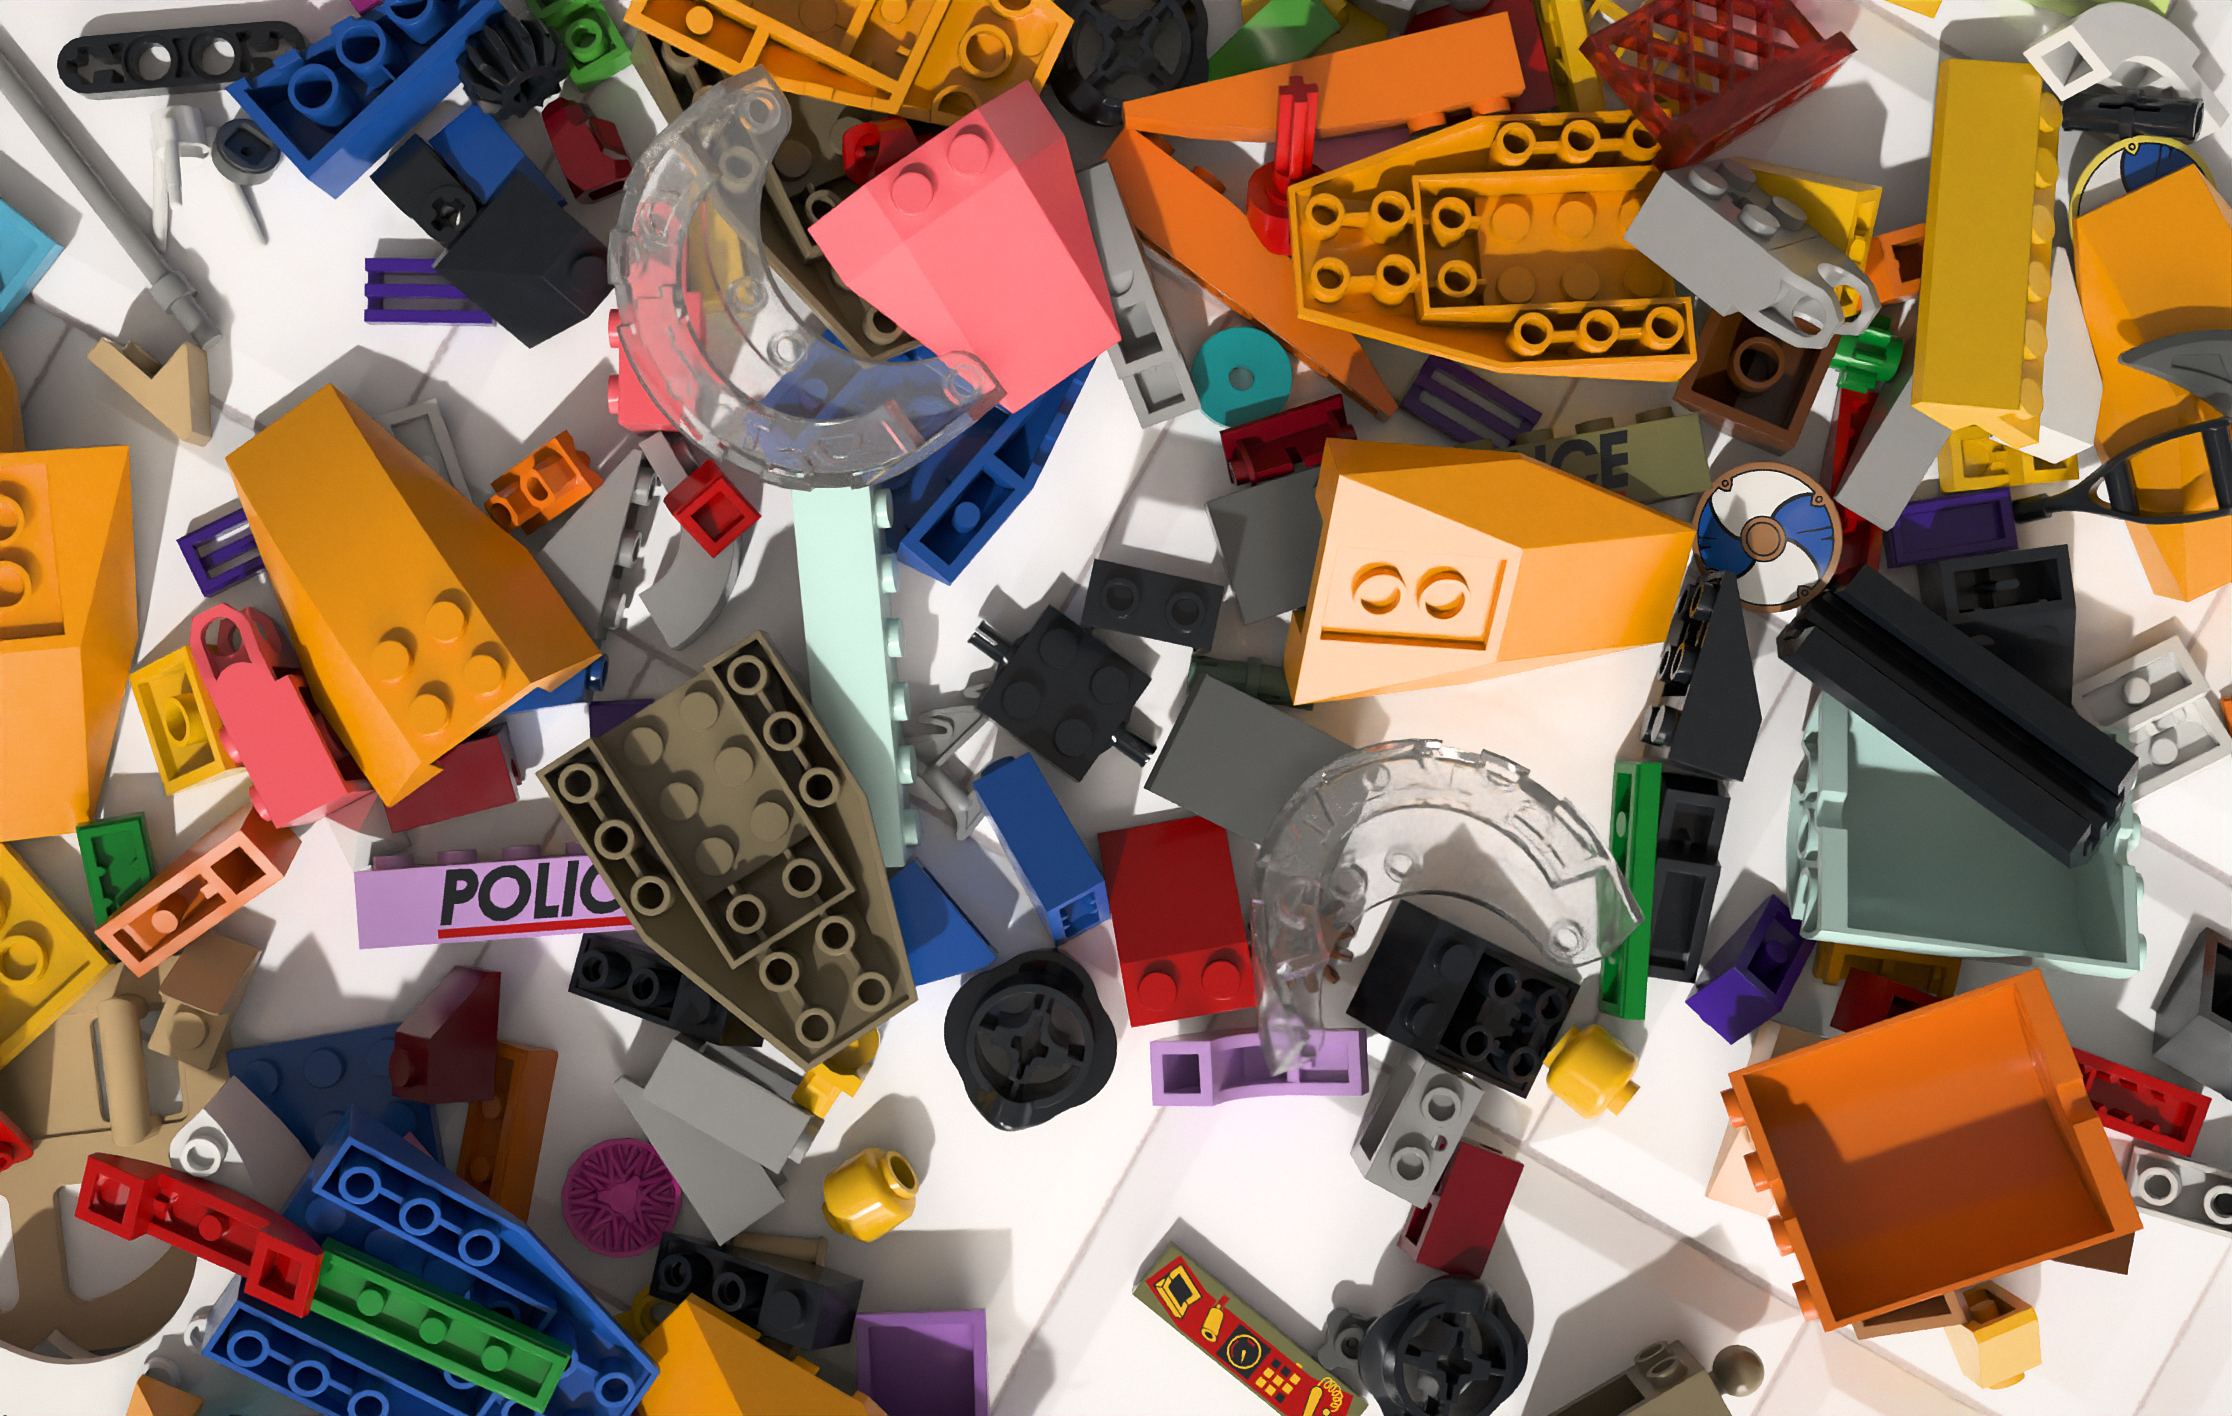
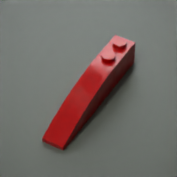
M1851 966L1829 1026L1848 1033L1942 1001L1943 999ZM2071 1047L2083 1075L2086 1092L2095 1112L2100 1117L2103 1127L2191 1158L2212 1098Z

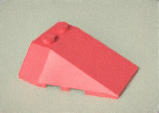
M1028 79L964 116L867 182L807 229L847 288L896 323L898 327L921 342L1012 414L1122 340L1065 135Z

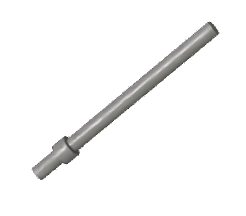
M0 49L1 93L152 285L150 294L167 315L175 314L203 351L217 345L224 335L196 301L195 298L198 295V291L182 271H173Z

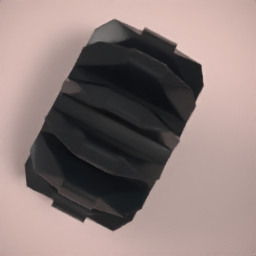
M529 10L520 12L515 17L505 12L501 15L498 22L492 25L483 23V31L478 36L467 38L464 41L467 50L461 53L455 60L460 70L458 78L464 85L463 90L474 106L478 105L484 114H492L498 121L506 120L513 114L521 119L526 116L529 109L536 106L543 108L544 100L550 95L558 94L562 90L559 82L566 79L571 72L567 63L569 54L563 47L564 42L552 26L549 27L543 18L537 19Z

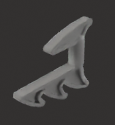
M992 681L966 687L963 694L968 698L981 699ZM972 705L934 709L921 713L918 716L919 723L942 726L947 729V732L945 734H922L904 738L905 745L914 746L917 776L923 779L934 793L953 811L957 822L956 838L960 841L965 840L975 830L985 815L978 804L975 790L970 793L943 764L989 721L973 710L975 706Z

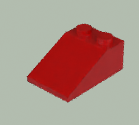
M1197 815L1097 833L1131 1028L1259 1006L1226 829Z

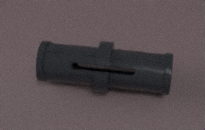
M2128 89L2125 95L2079 92L2064 100L2062 108L2063 121L2061 125L2064 128V132L2084 131L2119 134L2121 140L2146 135L2197 141L2203 124L2204 103H2202L2203 99L2200 98L2191 100L2147 97L2144 90Z

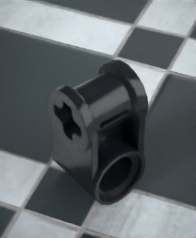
M416 132L369 176L377 187L405 215L413 219L427 235L439 242L444 248L448 247L483 207L456 178L457 174ZM456 212L460 213L461 219L465 222L458 231L454 230L453 224L449 221L452 214Z

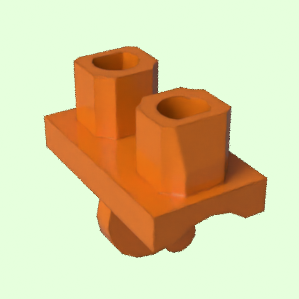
M566 429L490 483L497 494L483 504L492 520L507 533L521 526L526 535L529 536L603 485L604 481L598 473L590 469L591 461L588 454L582 450L575 449L574 439Z

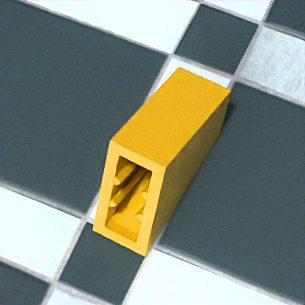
M1740 156L1727 158L1737 161L1751 170L1757 179L1754 184L1772 198L1781 197L1800 207L1807 215L1805 223L1844 252L1865 272L1883 187ZM1838 285L1833 288L1844 316L1855 315L1860 296L1856 289L1849 285Z

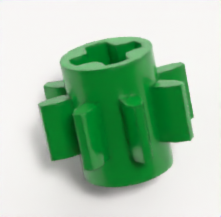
M1876 314L1863 334L1842 335L1828 367L1835 369L1836 372H1840L1836 383L1837 387L1866 394L1868 388H1875L1876 381L1891 382L1898 369L1904 346L1903 337L1893 335V332L1888 331L1892 320L1891 317ZM1854 315L1852 318V322L1856 320L1859 316Z

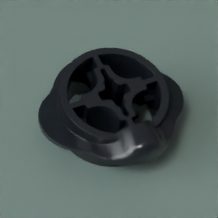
M1112 0L1053 1L1074 20V23L1050 71L1049 78L1057 100L1076 119L1098 127L1124 125L1122 120V103L1134 99H1117L1103 94L1102 91L1108 84L1113 85L1125 75H1140L1157 88L1156 91L1146 96L1208 82V17L1202 0H1150L1155 5L1150 10L1145 9L1139 16L1131 20L1117 19L1107 10L1105 11L1101 8L1102 5ZM1170 17L1179 26L1182 39L1179 62L1172 75L1153 54L1154 42L1163 31L1162 26ZM1087 21L1103 38L1104 50L1099 60L1094 64L1096 69L1085 80L1079 68L1077 47L1080 33ZM1138 34H1143L1138 42L1143 52L1139 59L1135 61L1132 57L1126 55L1120 61L1115 60L1119 55V50L1115 44L1118 37L1123 35L1125 38L1132 40Z
M1045 947L1026 951L991 970L975 975L955 993L945 1016L944 1042L953 1065L959 1072L965 1091L980 1115L990 1125L1001 1131L1016 1132L1046 1123L1070 1108L1088 1102L1104 1088L1115 1067L1117 1036L1112 1020L1103 1008L1094 982L1088 972L1072 955L1059 948ZM1022 993H1037L1034 995L1029 1007L1022 1012L1008 1013L1000 1010L998 1015L988 1013L994 1005L1007 997ZM1055 999L1064 1004L1078 1020L1084 1036V1045L1069 1041L1070 1034L1057 1029L1052 1023L1051 1015ZM1041 1014L1039 1031H1041L1040 1041H1036L1033 1048L1028 1049L1026 1058L1021 1063L1022 1037L1027 1035L1029 1028L1034 1027L1037 1016ZM978 1032L991 1036V1044L1001 1047L1010 1056L1011 1063L1007 1077L999 1073L984 1056L979 1043ZM1065 1062L1072 1065L1066 1072L1052 1080L1041 1083H1027L1032 1072L1040 1066L1054 1065L1062 1068Z
M1461 1273L1447 1274L1429 1281L1417 1292L1405 1296L1390 1309L1382 1313L1365 1332L1360 1342L1357 1356L1360 1378L1366 1389L1378 1403L1383 1416H1490L1520 1385L1528 1364V1348L1525 1337L1508 1313L1500 1295L1490 1284L1480 1278ZM1467 1314L1472 1316L1479 1329L1482 1341V1354L1471 1350L1469 1345L1471 1330L1465 1327ZM1428 1320L1426 1328L1419 1335L1412 1337L1420 1326ZM1439 1357H1448L1447 1360H1438ZM1403 1363H1408L1417 1370L1416 1387L1421 1390L1419 1402L1413 1401L1407 1391L1403 1376ZM1471 1382L1470 1385L1460 1394L1461 1389L1467 1383Z

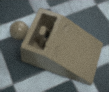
M1679 1340L1668 1344L1667 1341H1660L1640 1351L1634 1357L1635 1365L1547 1416H1732L1721 1396L1728 1394L1734 1397H1746L1756 1392L1764 1380V1364L1760 1356L1753 1349L1745 1345L1735 1344L1723 1348L1716 1355L1712 1371L1707 1373L1706 1369Z

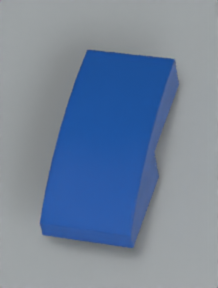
M472 104L428 141L483 205L515 169H518L560 207L563 208L568 204L490 114H484L478 105L474 106Z

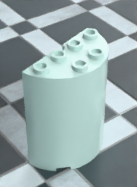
M1821 691L1811 711L1801 742V746L1808 757L1809 766L1805 782L1793 780L1786 833L1787 897L1792 919L1802 920L1799 934L1803 938L2117 979L2130 978L2143 969L2147 956V941L2144 934L2139 933L2138 909L2143 899L2144 880L2141 873L2136 872V867L2129 865L2127 860V851L2135 850L2141 834V820L2137 813H2133L2132 790L2136 780L2119 821L2110 834L2102 841L2089 863L2069 869L1825 691ZM2094 725L2130 751L2129 729Z

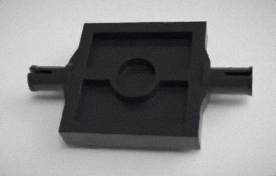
M1050 604L1045 607L1030 630L1013 641V643L987 625L984 620L979 623L975 629L976 632L971 634L967 643H971L998 664L995 667L991 685L973 710L1075 783H1080L1098 756L1112 746L1139 764L1141 768L1151 759L1148 756L1153 755L1158 746L1152 744L1127 725L1130 722L1133 706L1151 682V677Z

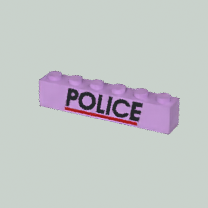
M579 841L565 843L566 855L541 856V846L536 844L502 847V859L477 861V849L437 852L438 864L414 865L413 854L373 857L374 868L354 872L359 950L635 930V928Z

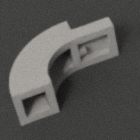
M660 430L639 443V446L668 493L700 466L693 451L683 438L674 443L670 436ZM680 524V544L673 564L656 584L638 594L671 650L682 651L695 642L709 629L726 606L739 574L742 557V534L713 559Z

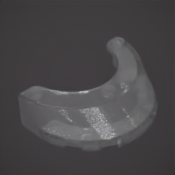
M760 64L719 81L675 118L648 145L625 181L623 190L626 193L621 204L617 225L615 228L610 229L607 254L608 284H613L615 287L616 302L622 323L616 328L627 359L653 403L681 434L714 460L721 463L726 459L742 469L759 475L760 482L785 489L811 492L815 488L851 487V490L860 489L884 482L919 464L976 423L1008 393L988 366L975 354L965 350L950 351L941 356L912 362H886L861 357L827 341L808 326L789 305L774 280L766 260L760 229V204L766 174L781 142L790 131L792 113L785 94L764 66Z
M1410 738L1365 746L1340 756L1308 777L1286 801L1273 819L1261 843L1251 883L1250 924L1256 1027L1262 1053L1271 1077L1301 1067L1317 1056L1324 1045L1326 1034L1322 1019L1321 998L1325 967L1331 960L1329 955L1340 935L1352 922L1370 909L1390 900L1414 895H1441L1477 904L1511 923L1538 948L1546 960L1558 967L1566 969L1578 968L1609 957L1645 920V917L1612 853L1587 817L1566 796L1560 801L1546 788L1528 777L1531 770L1515 761L1484 748L1478 754L1459 748L1442 746L1443 740Z

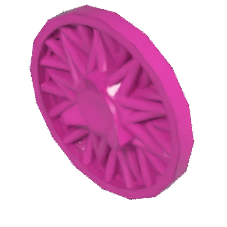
M629 1137L604 1140L583 1151L568 1169L561 1190L562 1216L573 1237L591 1252L614 1259L639 1256L659 1245L662 1233L670 1232L675 1226L682 1204L681 1187L653 1145Z

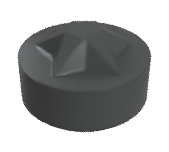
M233 119L223 124L218 130L211 147V158L216 169L228 180L245 186H255L269 180L275 172L281 157V150L254 120Z

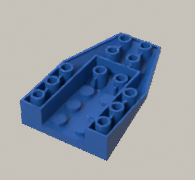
M353 1103L278 1211V1214L302 1229L320 1247L327 1237L333 1238L575 1347L544 1413L541 1414L311 1310L308 1315L300 1318L244 1293L247 1278L238 1274L234 1276L208 1314L201 1348L202 1355L326 1416H630L660 1373L658 1363L526 1223Z

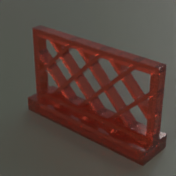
M1654 0L1588 36L1579 47L1580 52L1662 147L1661 151L1651 161L1661 174L1665 171L1698 164L1823 89L1858 50L1842 31L1825 40L1791 0ZM1693 1L1716 8L1717 22L1693 15ZM1733 14L1756 21V35L1733 28ZM1653 23L1677 30L1678 45L1653 37ZM1773 27L1786 31L1799 48L1773 41ZM1694 36L1717 43L1718 58L1695 51ZM1615 45L1637 52V67L1622 63L1609 46ZM1734 49L1756 55L1758 70L1736 64ZM1653 58L1678 65V80L1654 73ZM1695 71L1719 78V93L1695 86ZM1654 94L1679 101V118L1672 121L1654 101Z

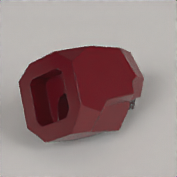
M559 97L546 105L541 112L543 122L565 179L574 198L581 205L595 204L628 191L640 181L628 149L622 141L615 123L598 118L589 104L577 103L574 100Z

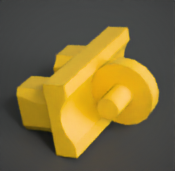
M876 1027L808 1071L794 1091L791 1099L824 1119L841 1091L853 1098L872 1068L868 1063L876 1055L880 1045L878 1028Z

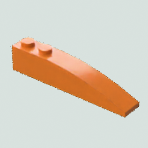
M1506 11L1125 101L1122 103V120L1125 129L1178 137L1257 143L1275 142L1279 86L1289 85V77L1296 75L1303 76L1304 84L1316 83L1319 87L1314 141L1386 133L1408 128L1410 136H1421L1446 128L1448 126L1447 118L1471 113L1472 118L1477 116L1505 115L1511 111L1510 103L1516 102L1526 87L1508 12Z
M1123 128L1100 161L1108 158L1141 243L1253 327L1272 336L1285 351L1385 424L1398 409V406L1351 332L1296 317L1292 260L1286 255L1271 253L1263 246L1252 230L1247 216L1222 195L1226 187L1214 175L1200 166H1195L1192 171H1189L1171 157L1175 149L1158 133L1145 131L1139 133L1136 130Z

